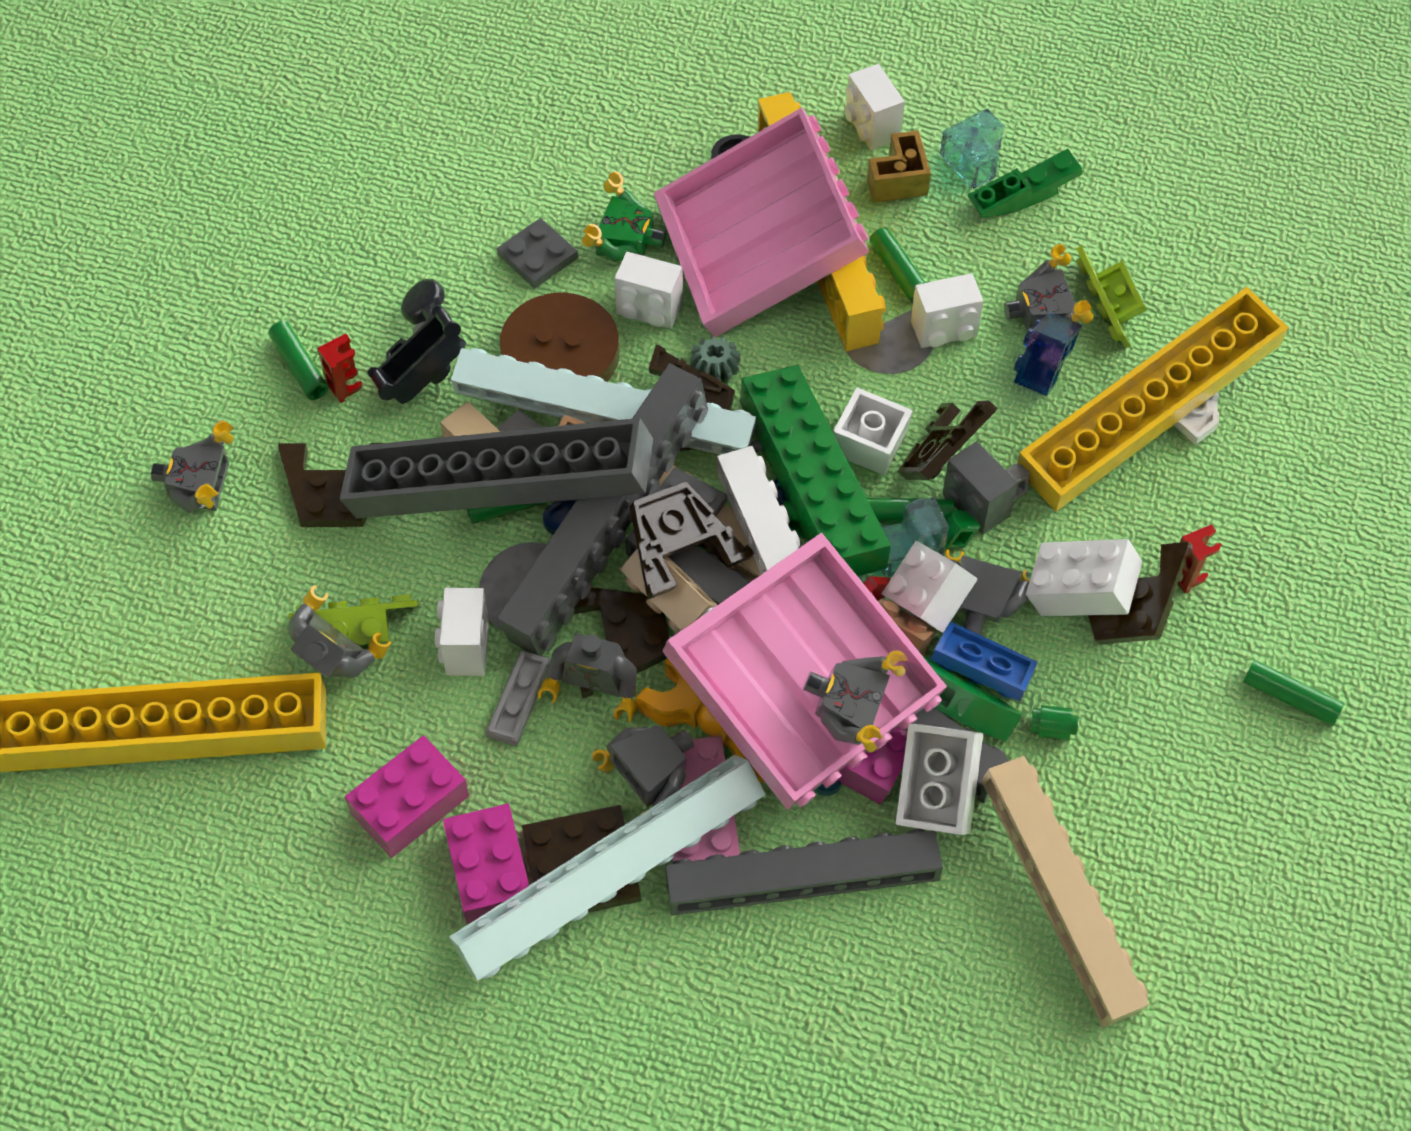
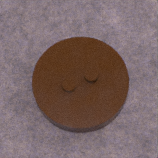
M549 293L526 301L510 314L501 331L500 350L501 355L511 356L519 362H538L549 369H568L575 375L584 377L594 375L608 382L619 362V336L612 316L594 300L573 293Z

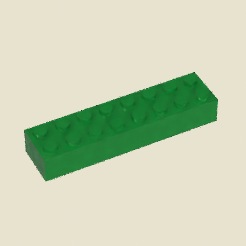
M799 365L743 377L740 404L744 411L756 417L755 435L788 502L792 504L798 515V523L807 541L809 542L822 533L857 576L887 569L891 544Z

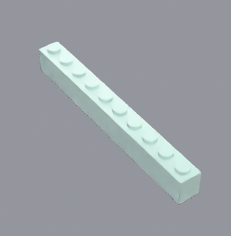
M461 348L451 378L454 393L560 418L567 415L585 423L632 419L652 390L635 389L630 384L624 382H617L616 384L605 382L602 378L594 375H588L587 377L579 376L568 369H549L538 362H519L508 355H500L499 357L489 355L478 348H471L470 350ZM707 403L708 413L703 422L697 423L692 430L691 439L686 447L718 455L749 447L755 432L756 417L751 416L749 412L744 410L730 411L722 409L717 404Z
M733 755L449 936L467 971L477 980L495 975L500 970V966L511 959H518L529 952L532 945L540 940L552 938L559 932V928L566 923L583 918L588 913V909L599 902L609 901L617 894V890L627 884L640 881L644 878L645 872L651 868L668 863L674 857L673 854L682 848L697 844L702 839V835L712 829H719L729 822V818L736 813L747 811L757 804V800L766 794L749 761L740 756Z

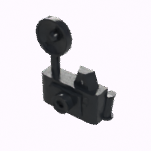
M424 279L417 282L406 293L401 305L402 316L412 325H417L421 322L426 323L407 341L400 338L386 352V361L379 368L371 367L367 372L378 388V395L382 400L387 401L395 398L401 404L408 403L430 382L432 384L442 382L450 372V363L459 355L461 348H465L466 341L460 333V325L453 321L446 309L441 306L445 296L444 287L434 279Z

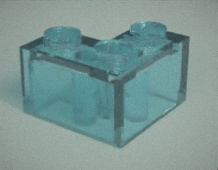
M986 108L942 131L939 154L972 190L994 179L996 176L999 155L995 151L1001 148L1004 125Z
M935 497L912 501L905 505L902 523L893 526H882L891 544L887 569L881 570L884 577L894 575L915 541L944 556L949 525Z

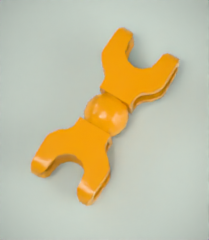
M666 658L664 661L665 673L677 686L666 692H659L648 687L642 689L635 697L638 710L661 726L688 724L696 728L699 724V727L706 735L722 737L723 745L728 747L733 755L747 760L674 665ZM751 765L758 781L761 783L765 782L759 775V773L755 770V768Z

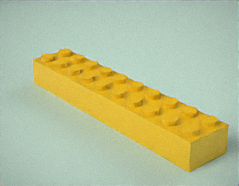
M791 92L758 99L757 133L801 108L800 103L794 101ZM865 255L817 281L845 351L878 344L880 332L884 330L882 315L886 312L883 296H878L876 292L875 277L873 273H868Z
M1245 287L1019 453L1017 463L1029 471L1028 483L1057 512L1281 346L1289 327L1248 287Z
M319 672L0 695V772L326 749L327 690L322 675Z

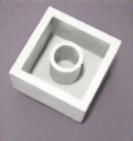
M879 64L849 74L848 87H846L847 102L844 107L846 119L854 124L860 140L865 141L870 150L890 144L891 134L901 133L905 101Z
M626 252L615 276L616 313L627 319H636L656 327L672 329L683 304V266Z
M972 273L915 285L911 324L921 348L929 346L938 347L945 343L959 340L966 341L977 337L983 298Z
M856 388L833 433L848 461L885 476L907 433L913 410Z
M915 541L881 594L943 633L978 579L955 562Z
M445 588L444 600H438L437 615L438 619H441V628H436L435 647L439 648V663H444L446 675L485 676L489 617L484 588Z

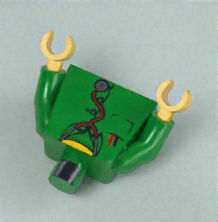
M613 171L608 176L609 179L603 183V189L608 193L615 192L617 195L616 197H611L599 227L595 224H589L583 230L585 233L582 238L583 245L586 247L595 245L596 255L606 256L613 262L623 261L626 252L643 256L647 245L663 248L666 240V231L654 228L653 212L636 199L626 187H621L624 182L623 177L619 172Z

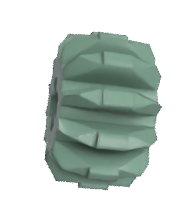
M712 334L710 340L701 338L699 345H693L690 358L691 367L700 372L704 371L719 381L723 379L730 382L732 375H737L740 353L736 350L735 342L727 343L725 336L719 340Z

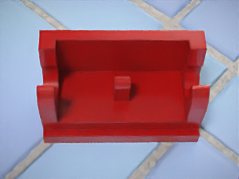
M346 333L317 348L325 382L340 404L345 401V398L358 392L363 386L362 381H358L353 385L346 384L347 380L353 379L358 375V370L354 363L355 350L351 349V340Z
M1212 524L1186 534L1180 540V542L1188 541L1193 545L1191 557H1187L1181 572L1184 575L1181 582H1178L1184 594L1190 592L1192 587L1206 581L1208 573H1202L1199 576L1207 557L1218 553L1221 549L1222 543L1207 546L1209 539L1216 533V529Z

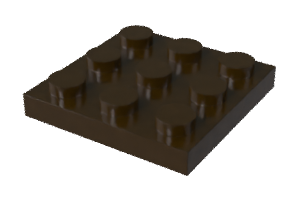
M621 805L522 825L533 883L624 826ZM638 882L625 885L617 890V894L612 899L597 903L588 909V913L641 902Z

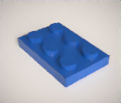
M951 621L930 659L946 670H953L968 677L973 683L983 684L998 691L1003 697L1013 698L1021 701L1038 663Z

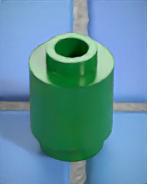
M1041 705V708L1033 707L1030 733L1038 734V738L1069 741L1070 735H1077L1079 716L1072 715L1073 708Z

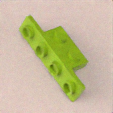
M1082 245L1077 247L1080 258L1076 259V262L1083 275L1088 273L1090 276V280L1086 283L1094 297L1099 295L1101 302L1097 306L1103 318H1109L1112 325L1108 326L1111 336L1115 342L1121 340L1125 348L1130 347L1131 344L1121 324L1147 311V308L1126 265L1122 260L1096 273Z
M411 594L392 596V602L379 603V597L360 599V606L348 607L347 601L328 602V609L314 611V614L316 613L318 616H321L322 619L357 645L370 643L373 635L376 633L382 634L378 642H387L390 639L386 609L419 606V599L411 600ZM295 612L289 613V620L293 617Z

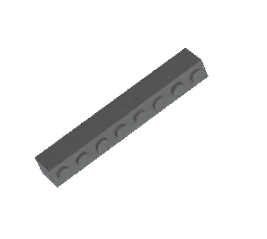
M913 829L906 834L892 836L891 833H880L873 838L862 840L856 837H848L838 843L826 844L825 842L817 841L809 843L806 847L799 848L780 846L768 852L759 853L756 850H747L737 856L725 857L724 855L716 854L708 856L705 860L698 861L678 859L672 862V864L666 865V882L671 916L940 881L943 866L935 831Z

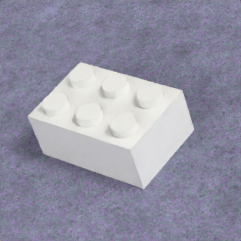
M1129 539L1041 543L1026 596L1040 616L1128 614L1143 561Z
M921 724L908 725L896 825L958 835L971 833L983 733Z

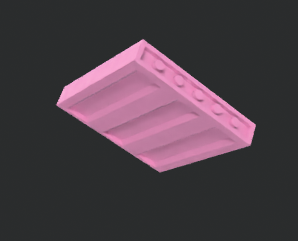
M802 107L654 192L680 265L683 266V273L702 323L715 337L869 253L865 243L869 237L862 224H857L855 220L859 217V214L854 204L846 199L849 191L843 180H838L836 176L840 173L836 162L832 157L828 158L827 153L831 150L825 138L818 135L821 127L815 116L811 115L809 117Z
M822 533L667 640L663 649L666 657L787 810L796 803L800 808L816 796L813 792L822 784L825 788H828L842 777L839 772L847 765L853 769L868 757L864 753L867 750L862 743L855 745L837 741L821 723V718L815 714L820 697L803 690L810 671L828 678L830 671L836 663L866 657H887L890 652L896 650L904 653L908 660L899 661L895 666H903L906 670L905 674L899 677L895 676L891 670H888L886 673L890 675L873 723V725L878 727L883 738L870 739L875 743L877 750L893 738L890 733L899 727L901 731H904L908 728L909 724H913L918 719L915 714L924 708L926 712H929L942 701L939 695L947 687Z

